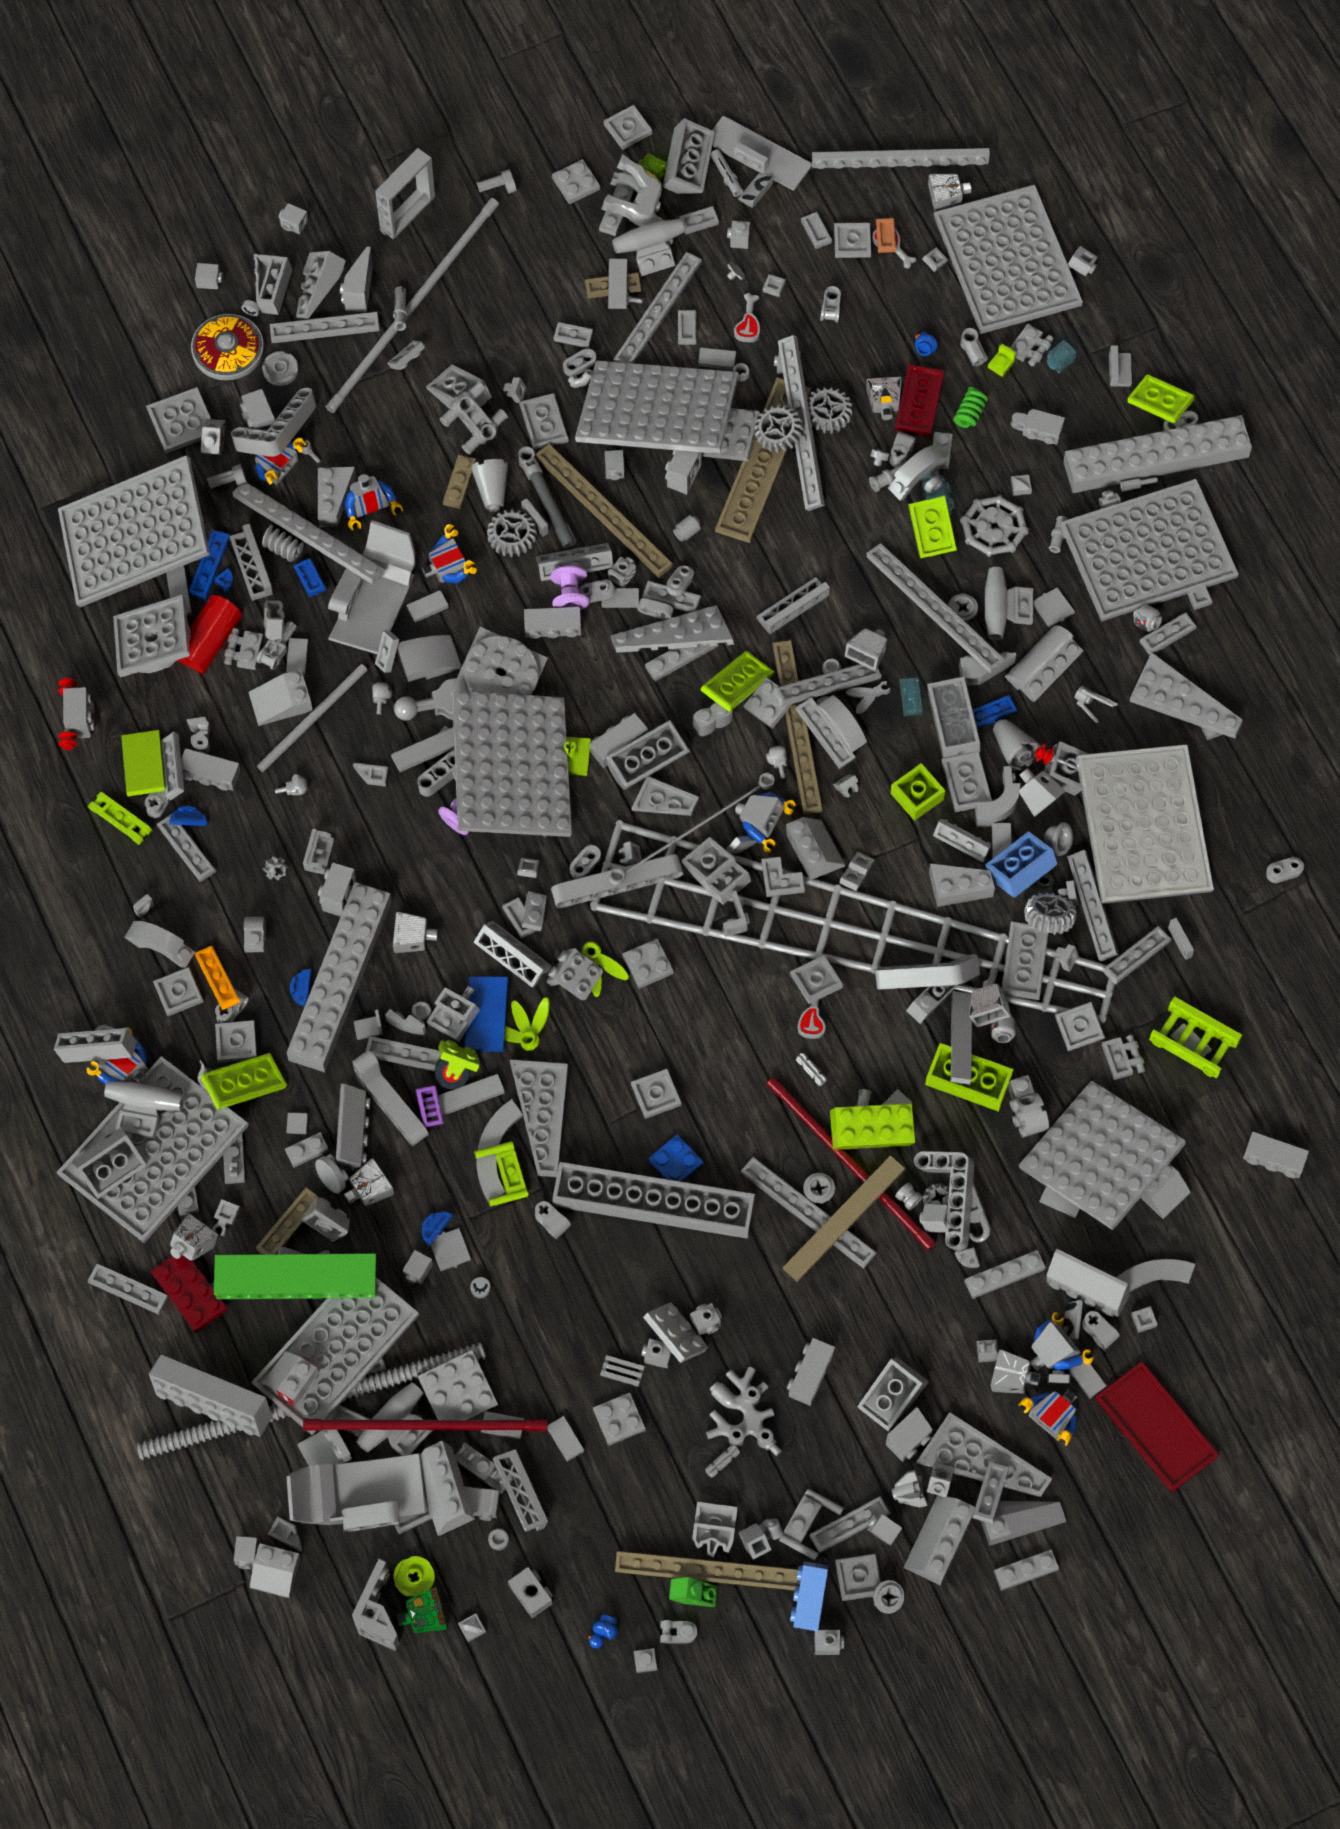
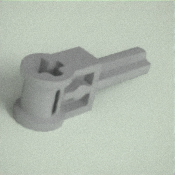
M287 622L284 626L282 639L268 640L257 656V663H264L270 666L271 670H275L278 667L281 659L287 652L285 644L297 628L293 622Z

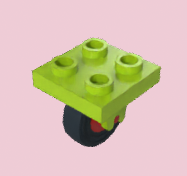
M450 1040L446 1042L440 1041L438 1046L440 1059L434 1071L436 1080L447 1089L460 1088L468 1080L470 1070L477 1072L479 1068L477 1053L469 1047L461 1048Z

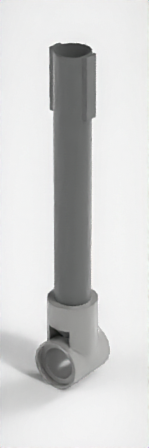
M530 447L521 448L518 453L520 467L523 468L528 480L532 481L555 527V532L563 548L573 546L577 543L569 525L566 524L542 477L543 472L535 458L534 450Z

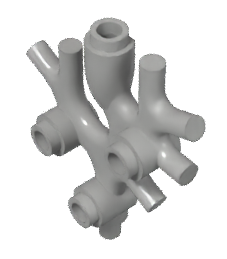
M748 1367L743 1378H739L730 1370L726 1376L740 1389V1395L735 1396L723 1383L720 1384L719 1382H716L710 1388V1391L714 1398L723 1406L740 1410L744 1415V1419L738 1425H731L714 1410L710 1416L717 1423V1428L707 1431V1438L711 1439L721 1435L727 1436L730 1445L734 1444L736 1447H740L743 1445L747 1435H753L757 1438V1443L761 1448H765L767 1451L771 1450L775 1456H778L782 1450L776 1445L777 1441L773 1438L772 1431L763 1427V1420L774 1416L772 1408L765 1411L755 1409V1405L760 1401V1395L768 1386L764 1382L758 1387L750 1386L751 1379L756 1371L752 1367ZM754 1393L756 1396L751 1397L749 1394ZM738 1434L740 1437L735 1438L733 1435ZM767 1435L769 1438L763 1439L762 1436Z

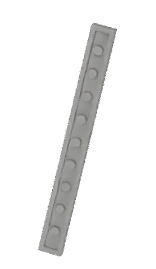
M989 148L812 152V168L984 165L989 163L990 151Z
M792 335L779 340L778 345L789 409L794 408L803 421L802 437L797 438L798 444L795 443L805 510L811 511L825 506L798 341L797 337Z
M241 484L233 491L234 498L372 585L385 574V569L250 484Z
M881 543L867 552V558L990 674L1005 664V659Z

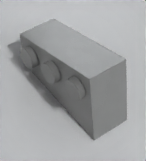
M254 254L256 301L262 313L279 315L293 270L287 257Z
M355 467L318 468V520L320 527H338L345 509L344 501L350 492V485L356 480Z
M930 864L929 875L937 907L993 897L995 887L991 871Z

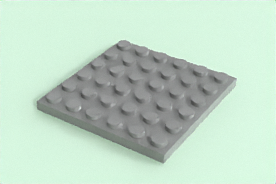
M1091 1080L1019 1164V1168L1113 1230L1186 1143L1184 1139Z

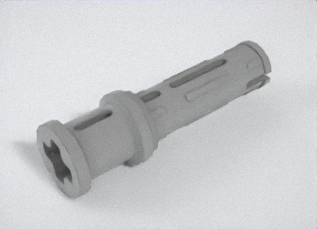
M904 464L890 471L884 470L882 474L876 477H870L869 482L872 489L878 492L880 488L886 485L890 486L896 478L894 476L895 473Z

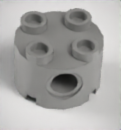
M1038 1093L1010 1101L1011 1109L1015 1113V1116H1012L1015 1127H1019L1022 1138L1049 1129L1046 1110L1043 1111L1042 1106L1044 1104Z

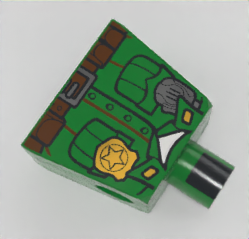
M436 1588L407 1600L408 1611L396 1614L399 1627L412 1624L414 1633L447 1629Z

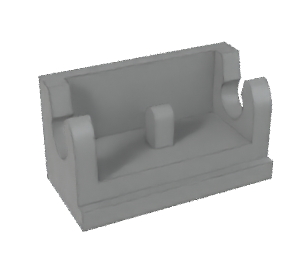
M312 829L303 861L305 871L325 875L334 844V838H331L330 833Z

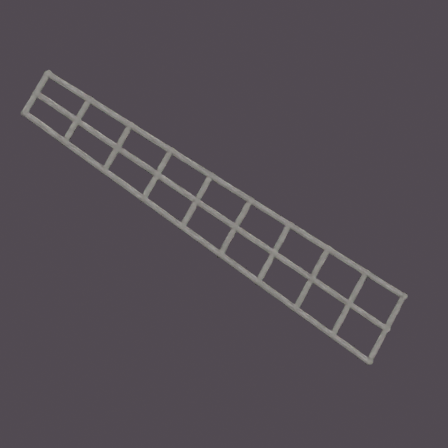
M618 820L616 821L601 873L615 868L626 867L612 863L622 830L665 843H670L677 837L668 836ZM680 839L668 847L665 856L674 855L676 846L693 851L699 844ZM732 854L736 863L762 871V864L760 862ZM782 868L783 874L794 873ZM802 875L804 884L833 892L826 918L777 906L780 895L772 896L770 904L742 897L744 905L768 911L760 939L739 934L725 937L723 931L712 929L711 926L719 901L703 886L676 879L656 884L648 914L600 904L601 898L592 900L590 904L592 911H601L645 921L649 924L654 923L703 934L704 936L744 943L761 949L766 948L810 959H817L825 955L829 963L872 972L873 974H875V969L881 968L880 963L886 942L935 954L932 964L941 963L942 956L954 960L965 956L966 954L944 949L950 927L998 941L993 961L978 958L979 966L991 969L988 980H992L994 984L998 971L1004 972L1005 965L1000 963L1005 944H1008L1009 938L1004 933L993 932L953 920L950 917L932 914L896 903L895 901H888L844 888L840 885H834L817 879L810 880ZM664 884L712 897L704 926L655 916ZM840 894L888 908L882 931L877 932L834 921L833 917ZM895 911L943 924L937 947L888 935ZM775 913L823 925L816 952L767 941ZM830 928L879 940L873 963L868 964L823 954ZM1046 947L1045 955L1054 957L1049 976H1042V982L1047 983L1043 1001L1038 1002L1006 995L1007 1003L1056 1014L1069 1010V1008L1050 1004L1054 986L1101 997L1103 1002L1097 1018L1100 1025H1103L1106 1021L1115 984L1108 978L1106 990L1104 991L1058 979L1057 974L1060 961L1056 959L1057 955L1054 954L1056 950ZM1078 957L1075 964L1102 972L1103 968L1107 966ZM959 984L953 991L972 994L974 990L980 988Z

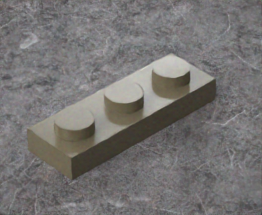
M638 273L627 274V293L641 292ZM609 276L585 280L588 299L609 296Z
M458 455L443 505L458 509L462 508L473 474L471 467L476 463L475 458Z

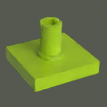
M566 737L564 750L567 753L568 774L588 775L590 738Z

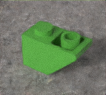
M690 1577L671 1579L670 1600L682 1604L715 1607L717 1586Z

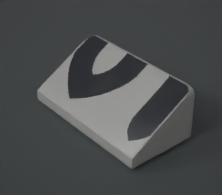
M758 174L738 200L754 208L772 186L773 177Z
M1082 1300L1068 1303L1065 1307L1063 1331L1074 1344L1077 1343L1079 1338Z

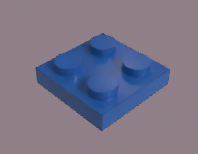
M678 1134L648 1158V1162L664 1179L679 1182L686 1180L703 1165V1161Z

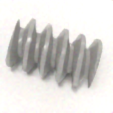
M270 525L263 536V547L269 548L270 551H274L275 554L281 555L284 559L287 558L289 562L296 560L301 554L304 544L300 543L297 546V539L291 542L292 536L290 535L285 539V532L279 535L280 529L277 528L273 532L274 526Z

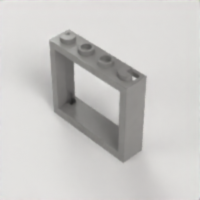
M418 148L375 191L382 234H387L392 239H395L435 198L432 159ZM416 176L417 190L393 213L392 199Z

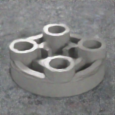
M329 1154L326 1157L319 1158L315 1162V1166L320 1179L329 1190L334 1193H340L345 1189V1181L348 1180L347 1173L339 1169L332 1155Z

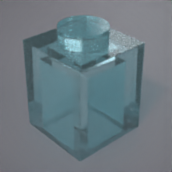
M1063 340L1048 352L1047 364L1051 369H1055L1060 373L1075 361L1076 351Z

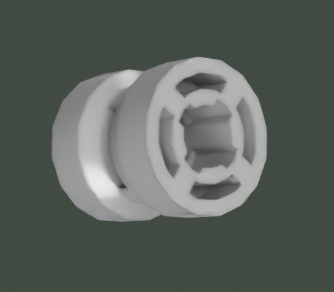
M910 1183L905 1184L895 1195L899 1201L905 1203V1207L908 1210H912L923 1198L919 1192L913 1190L914 1187Z

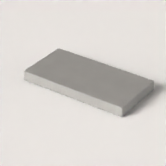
M1011 921L1001 988L1005 995L1039 1000L1048 939L1046 932L1040 933L1038 929L1034 930L1033 926H1029L1026 923Z

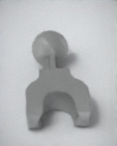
M449 679L443 682L438 690L432 691V698L415 701L407 696L399 698L394 705L396 716L401 720L407 721L413 719L417 712L434 709L435 715H444L448 719L453 720L451 690L456 679Z

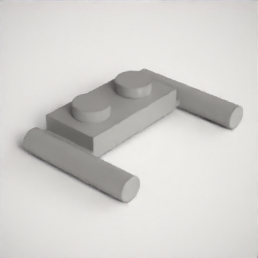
M808 1488L779 1541L816 1560L819 1553L801 1544L822 1505L841 1515L844 1508Z

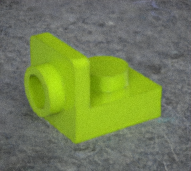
M1001 344L998 353L988 364V368L1003 377L1014 364L1016 352L1011 347Z

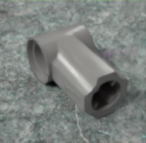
M973 328L965 329L962 333L960 345L966 351L972 365L980 366L988 358L978 339V332Z

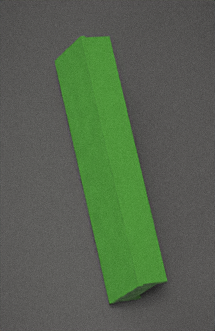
M376 1254L215 1255L214 1295L217 1299L375 1298Z

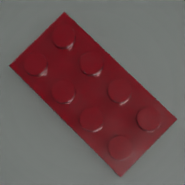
M908 364L895 430L931 437L944 376L943 370Z
M182 1255L178 1259L171 1256L150 1271L195 1333L228 1310L222 1300L216 1298L213 1288L194 1262Z

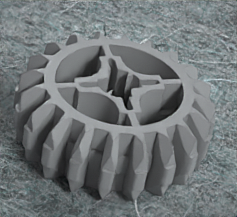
M824 386L822 391L817 388L816 393L811 392L810 397H807L812 428L816 427L817 432L820 429L823 430L824 434L826 430H829L831 434L834 429L839 432L840 427L845 428L846 423L850 422L852 403H850L849 397H846L845 392L840 394L839 388L834 391L831 386L830 390H826Z
M778 404L777 408L771 405V410L769 411L765 408V414L759 413L761 419H756L755 421L757 425L754 426V430L756 431L755 437L758 438V443L762 444L764 449L768 448L770 452L774 449L777 453L780 452V449L786 452V447L788 446L793 449L792 443L798 444L797 438L802 437L803 421L800 419L799 413L795 412L794 408L789 409L788 405H785L783 408L781 404ZM775 424H777V426L780 427L782 433L777 429Z
M513 509L511 513H507L504 510L503 515L498 513L497 518L493 517L492 523L488 524V542L491 543L492 549L496 548V552H502L504 557L507 553L510 554L511 558L515 553L520 556L521 551L526 554L527 548L531 549L532 543L536 541V525L533 523L532 518H528L527 513L522 515L520 510L517 513H514ZM503 527L504 531L498 536V531ZM526 530L527 533L523 539H520V535H522L523 531Z
M1045 892L1043 895L1038 893L1037 896L1033 895L1031 899H1028L1024 910L1025 921L1028 922L1029 926H1033L1034 930L1038 929L1040 933L1046 932L1047 934L1053 933L1055 935L1058 932L1062 934L1063 931L1068 932L1069 928L1073 927L1076 920V907L1072 901H1068L1067 897L1062 898L1061 894L1054 895V893L1048 894Z

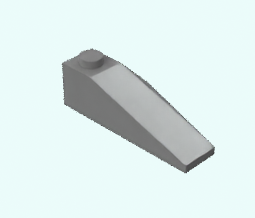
M330 251L309 253L303 271L306 277L305 282L301 283L303 295L298 301L296 318L309 319L344 271L346 260Z
M999 1501L993 1524L981 1521L988 1544L991 1546L1064 1523L1066 1518L1060 1502Z

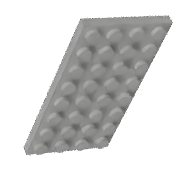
M376 1278L375 1298H327L251 1383L302 1427L303 1418H321L326 1420L416 1320L419 1313L378 1278ZM285 1351L307 1360L316 1366L319 1372L296 1407L262 1385ZM307 1431V1432H309L311 1435H313L316 1431Z

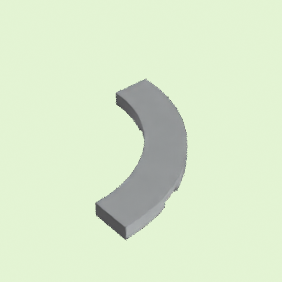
M512 1099L504 1104L490 1119L480 1138L478 1150L499 1145L509 1128L523 1117V1114ZM495 1154L477 1158L479 1183L487 1201L494 1197L506 1195V1191L497 1173Z
M1175 1259L1152 1260L1133 1266L1116 1278L1128 1283L1129 1293L1142 1285L1156 1280H1173L1189 1284L1195 1264ZM1095 1307L1094 1311L1105 1314L1101 1308Z

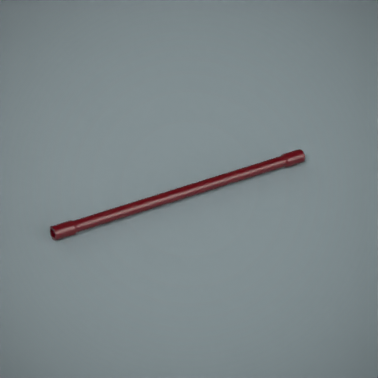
M772 1077L766 1085L801 1118L863 1183L870 1177L844 1149L833 1150L832 1136L803 1108L776 1077ZM884 1191L878 1199L901 1221L927 1251L932 1249L936 1242Z
M303 1418V1431H547V1419L325 1420L321 1418Z

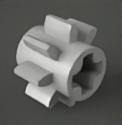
M1110 490L1103 492L1102 497L1099 498L1101 509L1121 503L1119 495L1117 493L1113 494V491L1111 492Z
M273 855L271 859L265 861L266 865L263 870L267 873L266 876L272 879L274 877L276 880H279V878L286 876L285 873L288 866L284 863L285 860L282 857L277 859Z

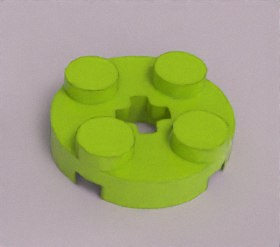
M418 1556L402 1560L394 1571L395 1586L402 1595L408 1598H414L431 1590L435 1582L434 1570L431 1564L426 1559ZM417 1572L420 1579L411 1582L409 1575H414Z

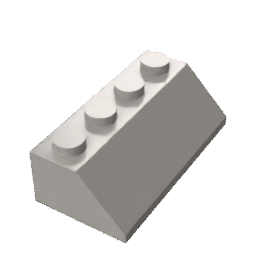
M685 118L675 126L663 188L677 194L703 192L715 134L714 131Z
M341 1084L336 1160L340 1170L358 1171L367 1163V1153H364V1146H368V1135H365V1128H369V1116H366V1109L370 1110V1098H367L366 1091L347 1084Z
M1056 1249L1046 1275L1049 1286L1056 1290L1060 1288L1066 1291V1294L1076 1299L1078 1297L1084 1300V1303L1090 1307L1097 1306L1109 1316L1115 1315L1118 1317L1129 1298L1128 1283Z
M440 1441L424 1449L420 1455L424 1493L437 1535L440 1536L475 1518L453 1448L444 1441Z
M937 1495L903 1568L941 1586L970 1524L975 1507L957 1498Z

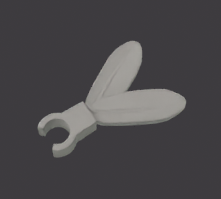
M887 681L881 682L880 685L873 689L854 687L846 691V694L850 697L863 698L856 708L858 715L864 713L876 697L890 692V688L882 689L883 686H887Z

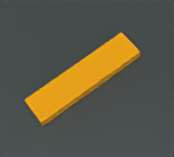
M209 946L194 953L222 1010L240 1003L213 947Z

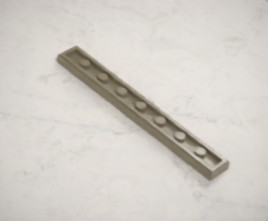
M889 1156L788 1261L783 1270L798 1282L905 1171V1168L893 1157Z

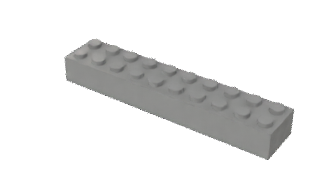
M1241 415L1065 451L1063 463L1072 493L1120 484V481L1136 478L1141 480L1248 458L1252 445Z
M354 882L287 1050L288 1061L322 1072L326 1071L392 904L391 893Z
M560 1162L552 1200L553 1207L748 1239L755 1194Z

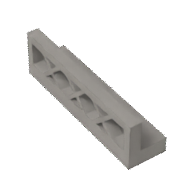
M250 524L242 526V533L229 537L249 595L253 601L272 595L273 592ZM245 538L247 542L242 548L236 545L235 541ZM244 553L252 556L249 563L241 560ZM250 568L257 571L254 579L247 576ZM257 584L262 586L264 591L253 594L252 589Z
M608 543L536 556L541 581L550 580L553 570L567 565L582 567L586 572L609 569L614 566L612 552Z
M815 577L757 615L756 619L770 635L828 597L830 587L826 582L821 584ZM813 585L817 586V588L808 593L810 587ZM796 596H803L793 603ZM781 606H788L779 612V608ZM767 615L773 616L766 621L763 619Z
M494 921L484 924L474 941L476 945L532 988L536 986L542 974L547 973L551 968L548 962ZM484 934L490 937L491 945H486L481 941ZM497 946H502L505 949L506 956L502 957L498 954ZM516 957L519 959L521 967L516 968L513 966L511 958ZM526 969H532L537 973L533 980L527 976Z
M516 1449L493 1457L494 1464L524 1531L527 1532L534 1528L537 1531L544 1529L548 1520ZM505 1459L509 1470L502 1467L501 1460ZM510 1476H513L518 1488L510 1485ZM518 1494H521L526 1506L518 1503ZM527 1512H529L531 1519L533 1521V1523L529 1525L525 1519V1515Z

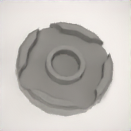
M279 351L266 357L262 370L265 379L269 383L283 386L295 380L298 376L299 367L293 355Z

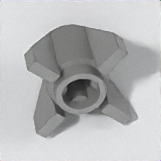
M915 1470L903 1475L895 1483V1488H892L894 1500H898L900 1504L903 1503L919 1508L927 1506L922 1486V1475L917 1476Z

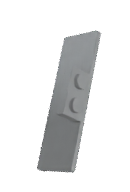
M725 116L721 117L712 130L715 132L713 148L719 149L724 154L761 174L772 176L774 181L793 191L812 167V163Z

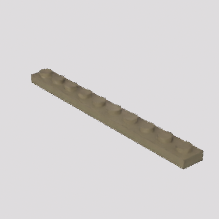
M550 444L535 454V458L658 578L672 568V562Z
M791 640L773 643L772 647L779 685L784 686L798 682ZM801 701L791 705L785 713L802 811L803 815L822 812V805L807 724L795 710L797 706L802 704Z
M617 1551L615 1572L669 1578L690 1577L700 1581L795 1590L796 1586L800 1587L801 1582L797 1580L798 1569L624 1551Z

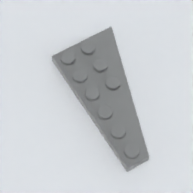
M717 605L611 635V641L616 653L634 652L641 650V648L658 650V647L668 646V649L698 647L700 644L717 646V643L727 642V645H734L733 638Z
M1151 652L1130 697V702L1236 738L1242 725V719Z
M510 1060L538 1176L557 1177L568 1064Z
M950 1412L917 1460V1464L932 1468L935 1462L954 1467V1474L984 1481L989 1462L1009 1467L1004 1484L1005 1488L1038 1497L1043 1495L1052 1481L1051 1477Z

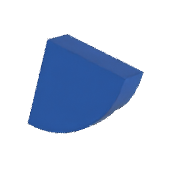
M229 568L214 578V581L226 594L233 585V576Z

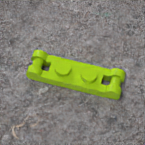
M99 792L96 796L97 799L94 802L91 801L88 805L91 811L103 817L139 845L144 841L143 838L152 832V829L102 792ZM136 827L141 829L138 833L134 832Z

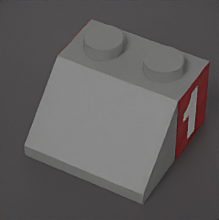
M285 1351L262 1385L296 1407L319 1372L317 1367L307 1360Z

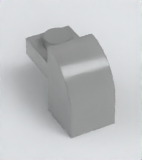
M265 916L245 917L244 951L264 952V940H266Z

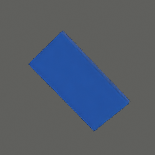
M469 977V987L474 992L468 1000L476 1004L480 1011L466 1030L465 1047L472 1048L476 1052H504L508 977Z

